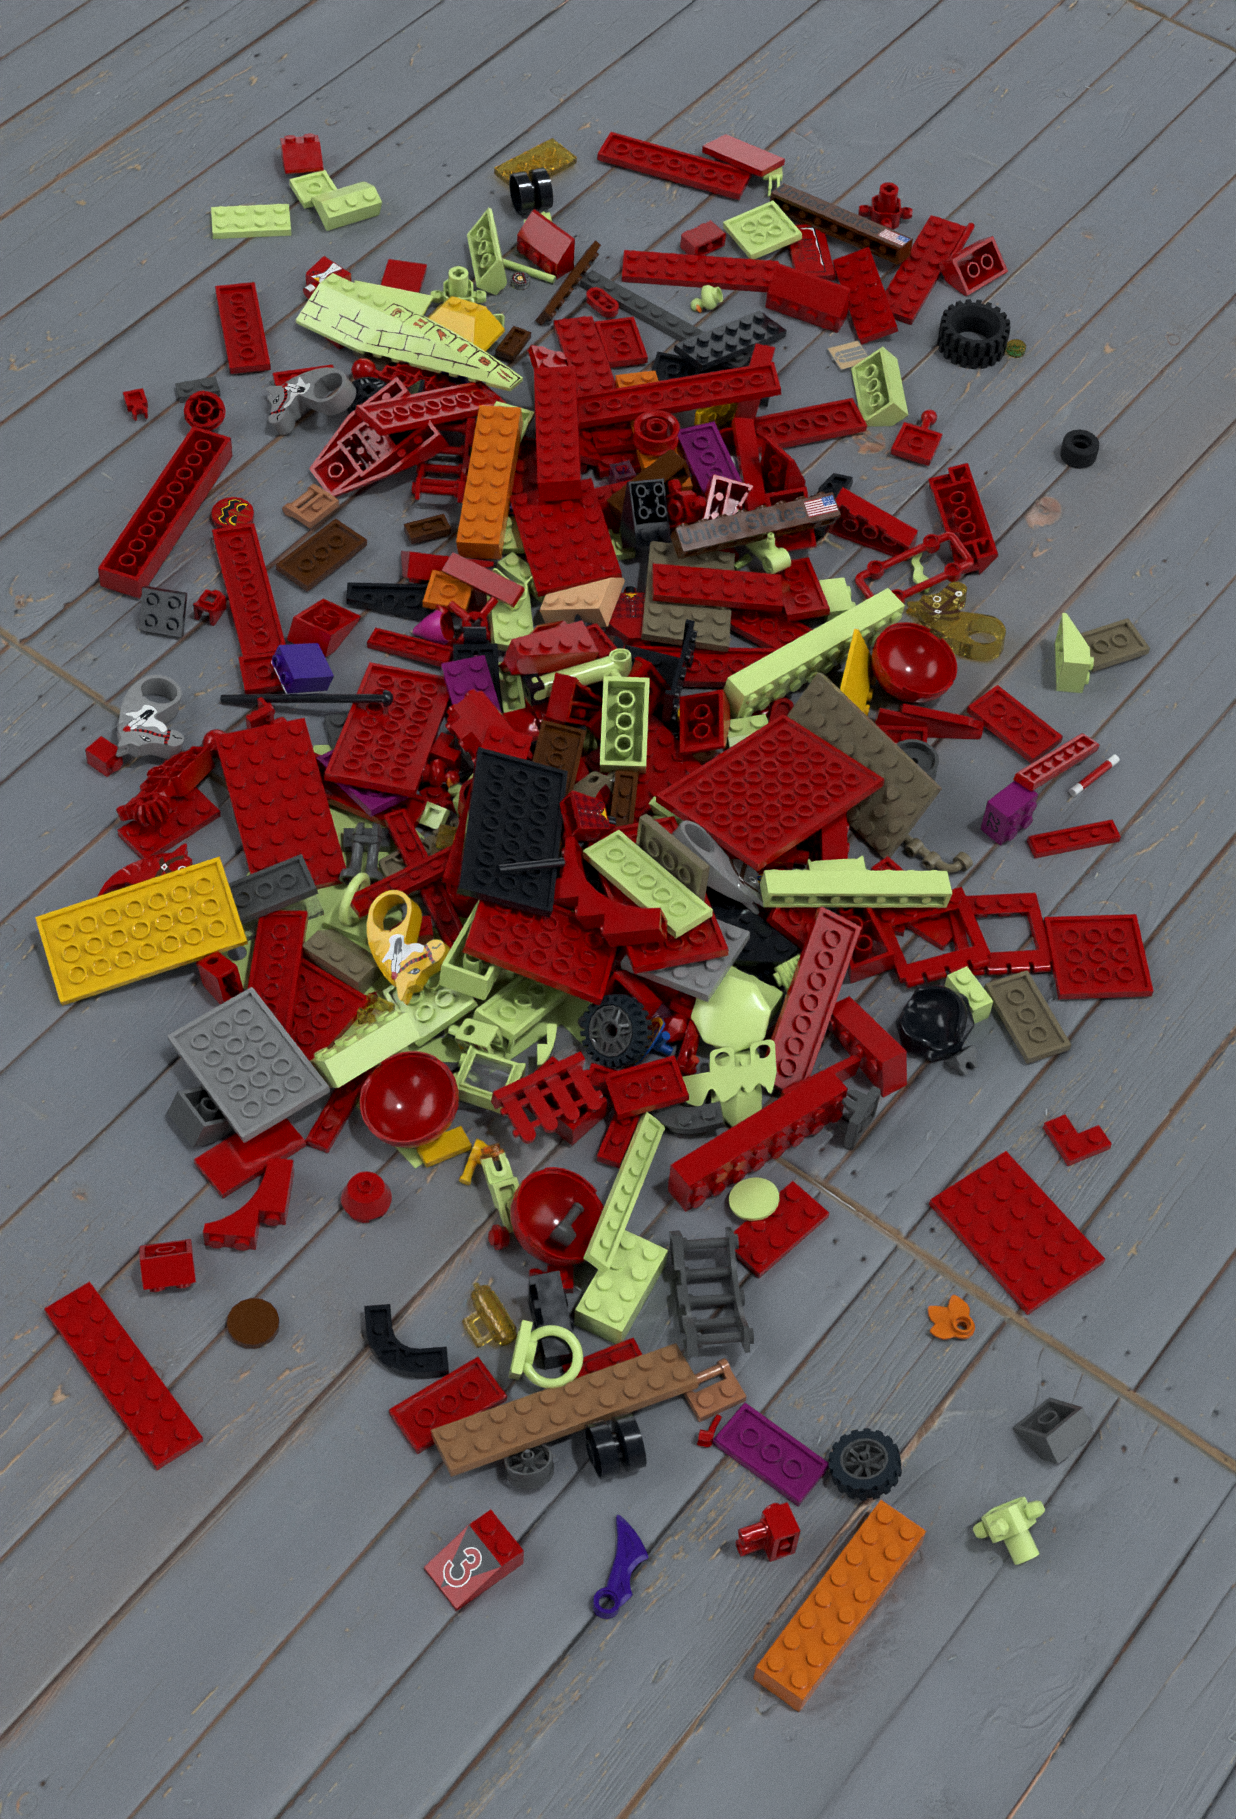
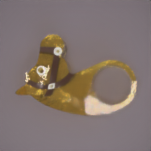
M952 582L937 594L923 595L919 601L907 602L909 608L906 609V613L917 618L922 626L931 629L929 632L940 640L943 638L954 654L970 660L990 661L1000 656L1003 652L1006 629L998 618L985 614L960 611L966 605L967 586L965 584ZM975 633H988L997 640L990 643H979L969 636Z

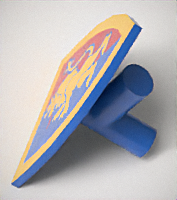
M656 1017L651 1020L652 1025L647 1026L648 1030H652V1035L647 1036L651 1043L645 1046L648 1049L646 1054H641L642 1058L635 1061L636 1063L632 1066L639 1064L651 1048L667 1056L671 1055L673 1047L665 1044L670 1039V1034L667 1031L662 1032L665 1026L664 1019Z

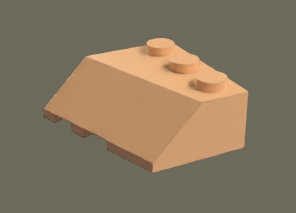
M608 578L545 595L540 608L545 624L562 620L567 624L574 623L575 616L578 614L583 622L597 623L600 627H608L625 583L624 578Z

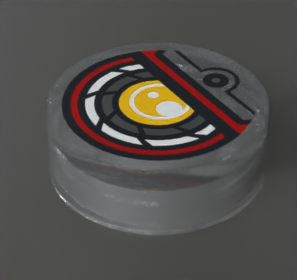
M515 272L511 276V286L517 290L529 288V274Z

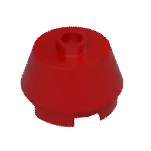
M195 392L185 403L184 417L191 427L194 426L211 431L220 426L225 418V405L221 398L212 392Z
M368 1171L355 1174L346 1184L341 1194V1203L344 1210L353 1220L362 1223H369L371 1219L383 1217L392 1201L389 1186L379 1175Z

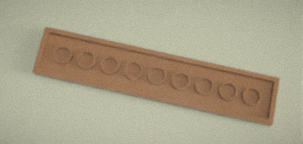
M677 1343L576 1378L565 1386L548 1388L432 1429L431 1436L450 1476L453 1477L525 1451L526 1449L583 1430L586 1424L599 1420L608 1421L613 1416L633 1412L697 1389L698 1380Z

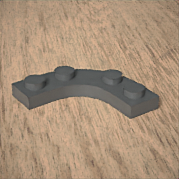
M720 1101L697 1107H683L674 1104L649 1111L665 1127L670 1128L672 1132L696 1134L725 1127Z

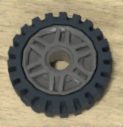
M623 994L604 995L600 1005L589 1004L587 1007L589 1011L584 1012L583 1017L586 1020L581 1021L580 1026L585 1027V1030L580 1031V1035L585 1036L586 1039L582 1041L583 1046H588L585 1051L588 1055H593L591 1058L594 1061H599L598 1064L607 1067L627 1066L642 1058L641 1054H646L648 1049L645 1046L651 1043L647 1036L652 1035V1030H648L647 1026L652 1025L651 1020H646L649 1013L647 1010H642L644 1005L637 1003L638 1000L636 998Z

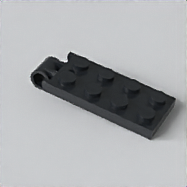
M486 626L463 627L464 644H453V661L475 657L474 655H485L501 709L497 643L486 644Z

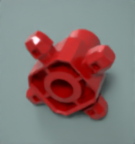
M886 182L880 185L879 195L872 197L871 206H859L858 215L866 218L870 216L871 221L894 230L899 227L900 218L902 220L911 219L913 211L909 207L901 208V199L898 198V186L894 183Z
M678 479L668 481V490L671 494L666 496L670 528H675L682 523L690 525L697 522L702 515L701 509L706 505L704 496H697L692 490L681 491L682 486Z

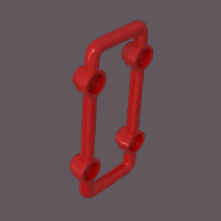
M945 532L938 536L936 534H928L924 537L923 543L883 562L879 560L869 562L867 569L856 575L855 583L865 598L869 599L874 594L864 579L870 577L878 580L884 575V570L924 551L931 554L936 553L940 548V544L949 540L965 562L961 564L949 563L945 566L944 572L904 591L900 589L891 590L905 604V599L945 580L949 582L958 581L961 573L973 566L974 560L954 533Z

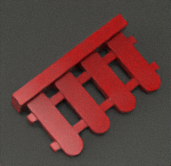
M581 1051L493 1091L491 1103L495 1110L503 1107L500 1109L502 1117L507 1115L515 1128L512 1131L514 1138L520 1137L522 1142L530 1144L536 1137L534 1129L540 1126L546 1133H554L558 1127V1118L563 1116L567 1122L575 1123L580 1116L579 1108L585 1106L591 1113H596L600 1110L602 1105L600 1098L603 1097V1094L600 1090L596 1092L588 1079L590 1077L589 1070L583 1071L585 1058ZM573 1085L581 1099L574 1102L566 1087ZM549 1095L552 1096L559 1108L554 1112L551 1111L544 1099ZM529 1105L537 1120L530 1122L522 1108Z

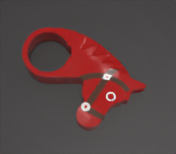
M182 844L172 853L149 856L123 867L104 883L98 896L192 866L193 861L188 856L187 844Z

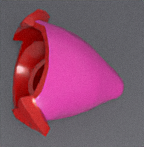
M436 604L437 610L413 628L412 633L414 636L422 637L427 641L451 647L456 638H454V624L449 613L450 611Z

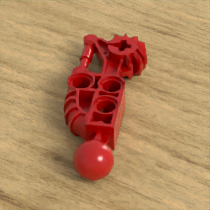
M360 358L353 363L351 368L354 380L373 377L388 384L398 377L406 388L419 380H425V392L457 385L449 382L448 377L443 374L412 367L407 363H404V365L399 363L395 367L386 365L382 371L376 369L373 361L368 358Z
M219 729L211 730L204 735L202 747L192 746L189 750L172 755L170 759L165 760L161 765L148 770V778L139 787L141 792L126 805L119 806L116 809L119 819L121 821L134 819L138 825H143L144 827L150 824L154 826L156 823H162L163 819H168L169 814L172 813L170 798L182 797L188 794L215 767L212 757L219 758L214 736L226 734V732Z

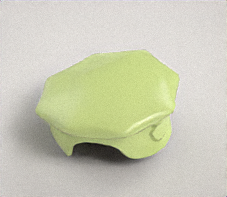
M727 975L723 978L708 1002L696 998L691 1019L705 1043L717 1049L732 1047L734 1053L749 1048L754 1042L763 1041L770 1019L771 1008L754 982Z

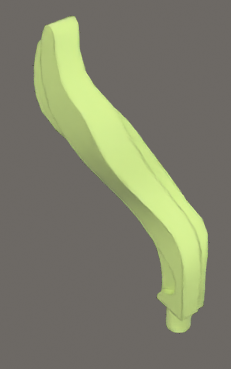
M922 553L913 556L911 560V566L914 569L913 581L916 584L929 579L923 574L924 567L919 562ZM930 588L926 589L924 592L928 593Z

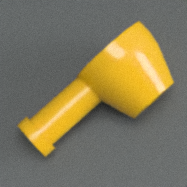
M476 1138L463 1174L459 1178V1182L462 1184L470 1185L477 1164L481 1165L480 1159L486 1156L491 1157L493 1149L484 1141Z

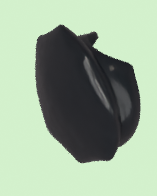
M939 985L917 988L895 1023L901 1046L906 1052L930 1061L958 1053L975 1025L968 998L962 993Z

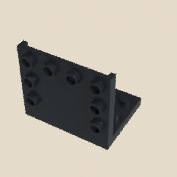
M688 619L685 622L680 658L625 645L624 648L631 653L632 667L636 657H641L651 662L671 688V690L665 691L664 703L653 714L669 731L671 730L672 723H676L679 711V697L687 670L692 667L694 660L693 654L698 631L694 630L695 621Z

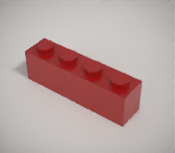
M848 810L809 836L807 840L808 847L813 848L810 855L811 862L848 859L850 844L847 842V833L849 831V823L847 822Z

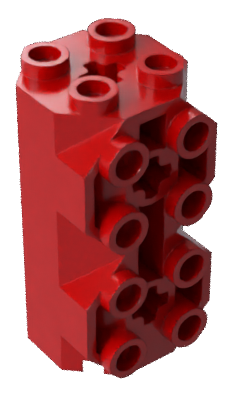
M475 689L468 691L463 700L458 704H453L447 710L449 716L447 718L448 723L445 724L446 728L453 736L455 735L459 739L458 743L472 756L471 759L474 763L478 747L482 748L488 724L515 731L482 690L478 692ZM529 749L526 760L532 761L534 754Z

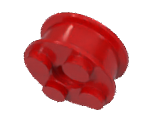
M651 410L640 414L635 419L633 443L641 454L661 456L668 450L674 451L677 448L680 425L673 415L665 411Z

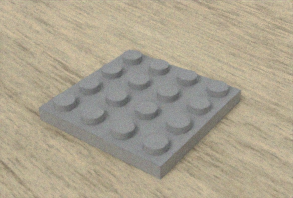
M717 920L729 949L728 956L637 973L636 975L708 1002L750 939V932ZM626 954L621 961V969L634 973Z

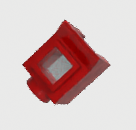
M205 589L198 601L193 603L194 618L199 620L204 611L208 612L210 625L214 626L227 609L225 596L218 590L210 591Z

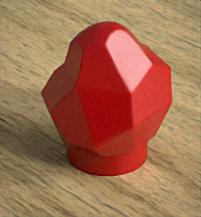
M677 1012L672 1016L663 1018L665 1026L662 1032L667 1031L670 1034V1039L666 1043L682 1042L690 1019Z

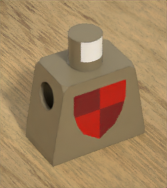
M612 770L607 776L593 771L576 783L573 791L602 800L605 803L607 815H610L616 771Z

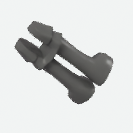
M357 823L352 833L350 866L341 870L339 875L340 882L349 885L351 880L358 873H361L364 850H368L365 873L370 877V885L384 879L383 874L378 871L379 849L382 846L381 839L383 838L380 824L373 823L371 836H366L364 832L365 823Z

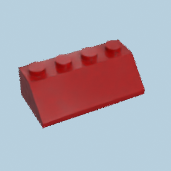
M778 263L767 291L765 308L838 333L847 319L851 288Z

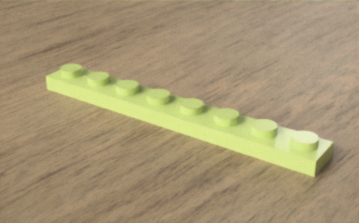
M648 1112L644 1113L639 1120L584 1255V1259L602 1273L610 1269L665 1130V1126Z

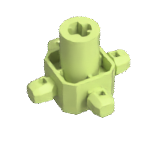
M456 266L449 270L448 279L443 282V291L435 290L430 293L431 296H436V299L432 301L433 303L445 302L451 296L470 301L473 298L477 303L486 302V292L481 290L473 291V282L468 279V270L464 267Z
M1025 1496L989 1510L981 1517L982 1521L973 1527V1531L977 1538L982 1539L990 1536L993 1543L1004 1540L1014 1564H1021L1039 1555V1551L1028 1529L1036 1523V1518L1045 1512V1508L1041 1501L1027 1502Z

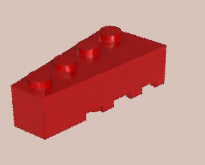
M850 996L836 1002L827 1028L835 1035L850 1056L856 1054L861 1059L860 1069L875 1087L881 1089L882 1097L884 1098L907 1086L906 1050Z

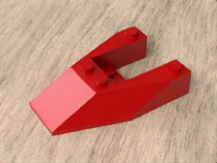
M396 377L363 404L411 395V393L401 380ZM354 410L345 418L309 469L322 488L336 498L434 457L449 444L429 420L423 427L418 428L396 445L389 435L380 436Z

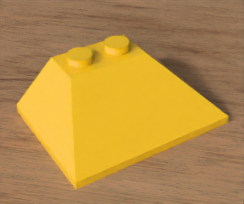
M453 296L438 306L427 317L473 343L485 352L505 332V328L486 306Z

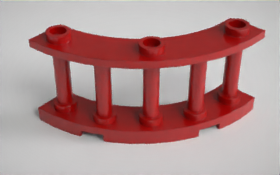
M467 418V422H463V424L440 423L434 425L438 431L462 432V435H466L465 445H461V447L447 446L438 453L459 455L460 458H463V464H459V466L427 464V460L417 464L416 473H418L416 482H412V495H415V499L419 500L422 493L451 495L454 498H458L457 503H463L471 458L469 456L470 447L473 446L477 419ZM426 472L458 474L460 479H457V481L427 479L425 474Z

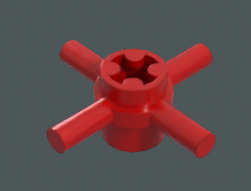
M492 596L480 612L472 611L467 613L453 600L447 605L452 612L462 619V629L463 627L472 626L470 623L471 619L481 621L480 626H486V640L491 643L486 617L498 604L499 601ZM463 633L454 644H464Z

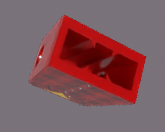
M633 586L625 587L624 593H620L612 619L643 618L645 593H637L636 588Z
M572 790L559 803L567 838L575 837L577 841H597L616 826V818L607 815L605 803L602 800Z

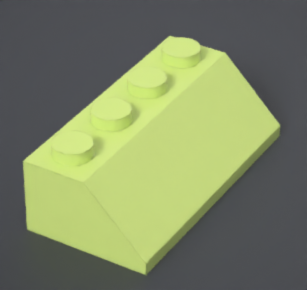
M488 207L468 232L467 238L476 286L493 295H497L501 289L505 288L507 279L493 212Z
M882 346L851 368L858 408L867 427L893 426L908 416L898 360Z

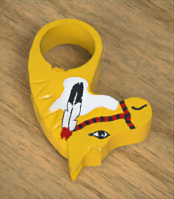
M389 890L380 894L370 906L367 918V939L379 969L385 978L397 988L399 1000L408 1005L413 993L423 991V987L428 979L441 971V965L451 948L438 939L431 940L424 946L417 943L422 922L420 907L402 891ZM406 903L407 914L403 922L396 928L391 929V932L390 930H384L383 921L387 912L397 904Z

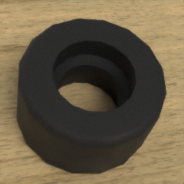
M1081 429L1072 430L1063 438L1060 456L1071 467L1087 468L1096 461L1100 443L1098 438L1089 431Z

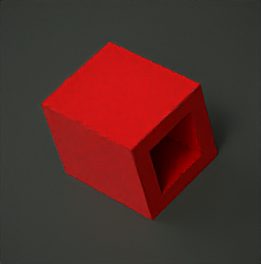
M102 736L85 749L87 764L106 777H109L113 772L121 768L123 758L122 756H116L117 746Z

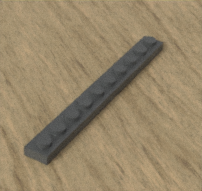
M593 270L580 280L581 287L586 290L594 287L603 289L618 302L619 308L680 342L704 333V331ZM743 354L723 362V364L746 367L750 365L751 357Z

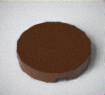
M249 1298L242 1300L233 1306L227 1317L229 1335L237 1345L243 1348H260L267 1342L269 1344L273 1341L279 1332L280 1321L277 1310L270 1302L263 1299Z

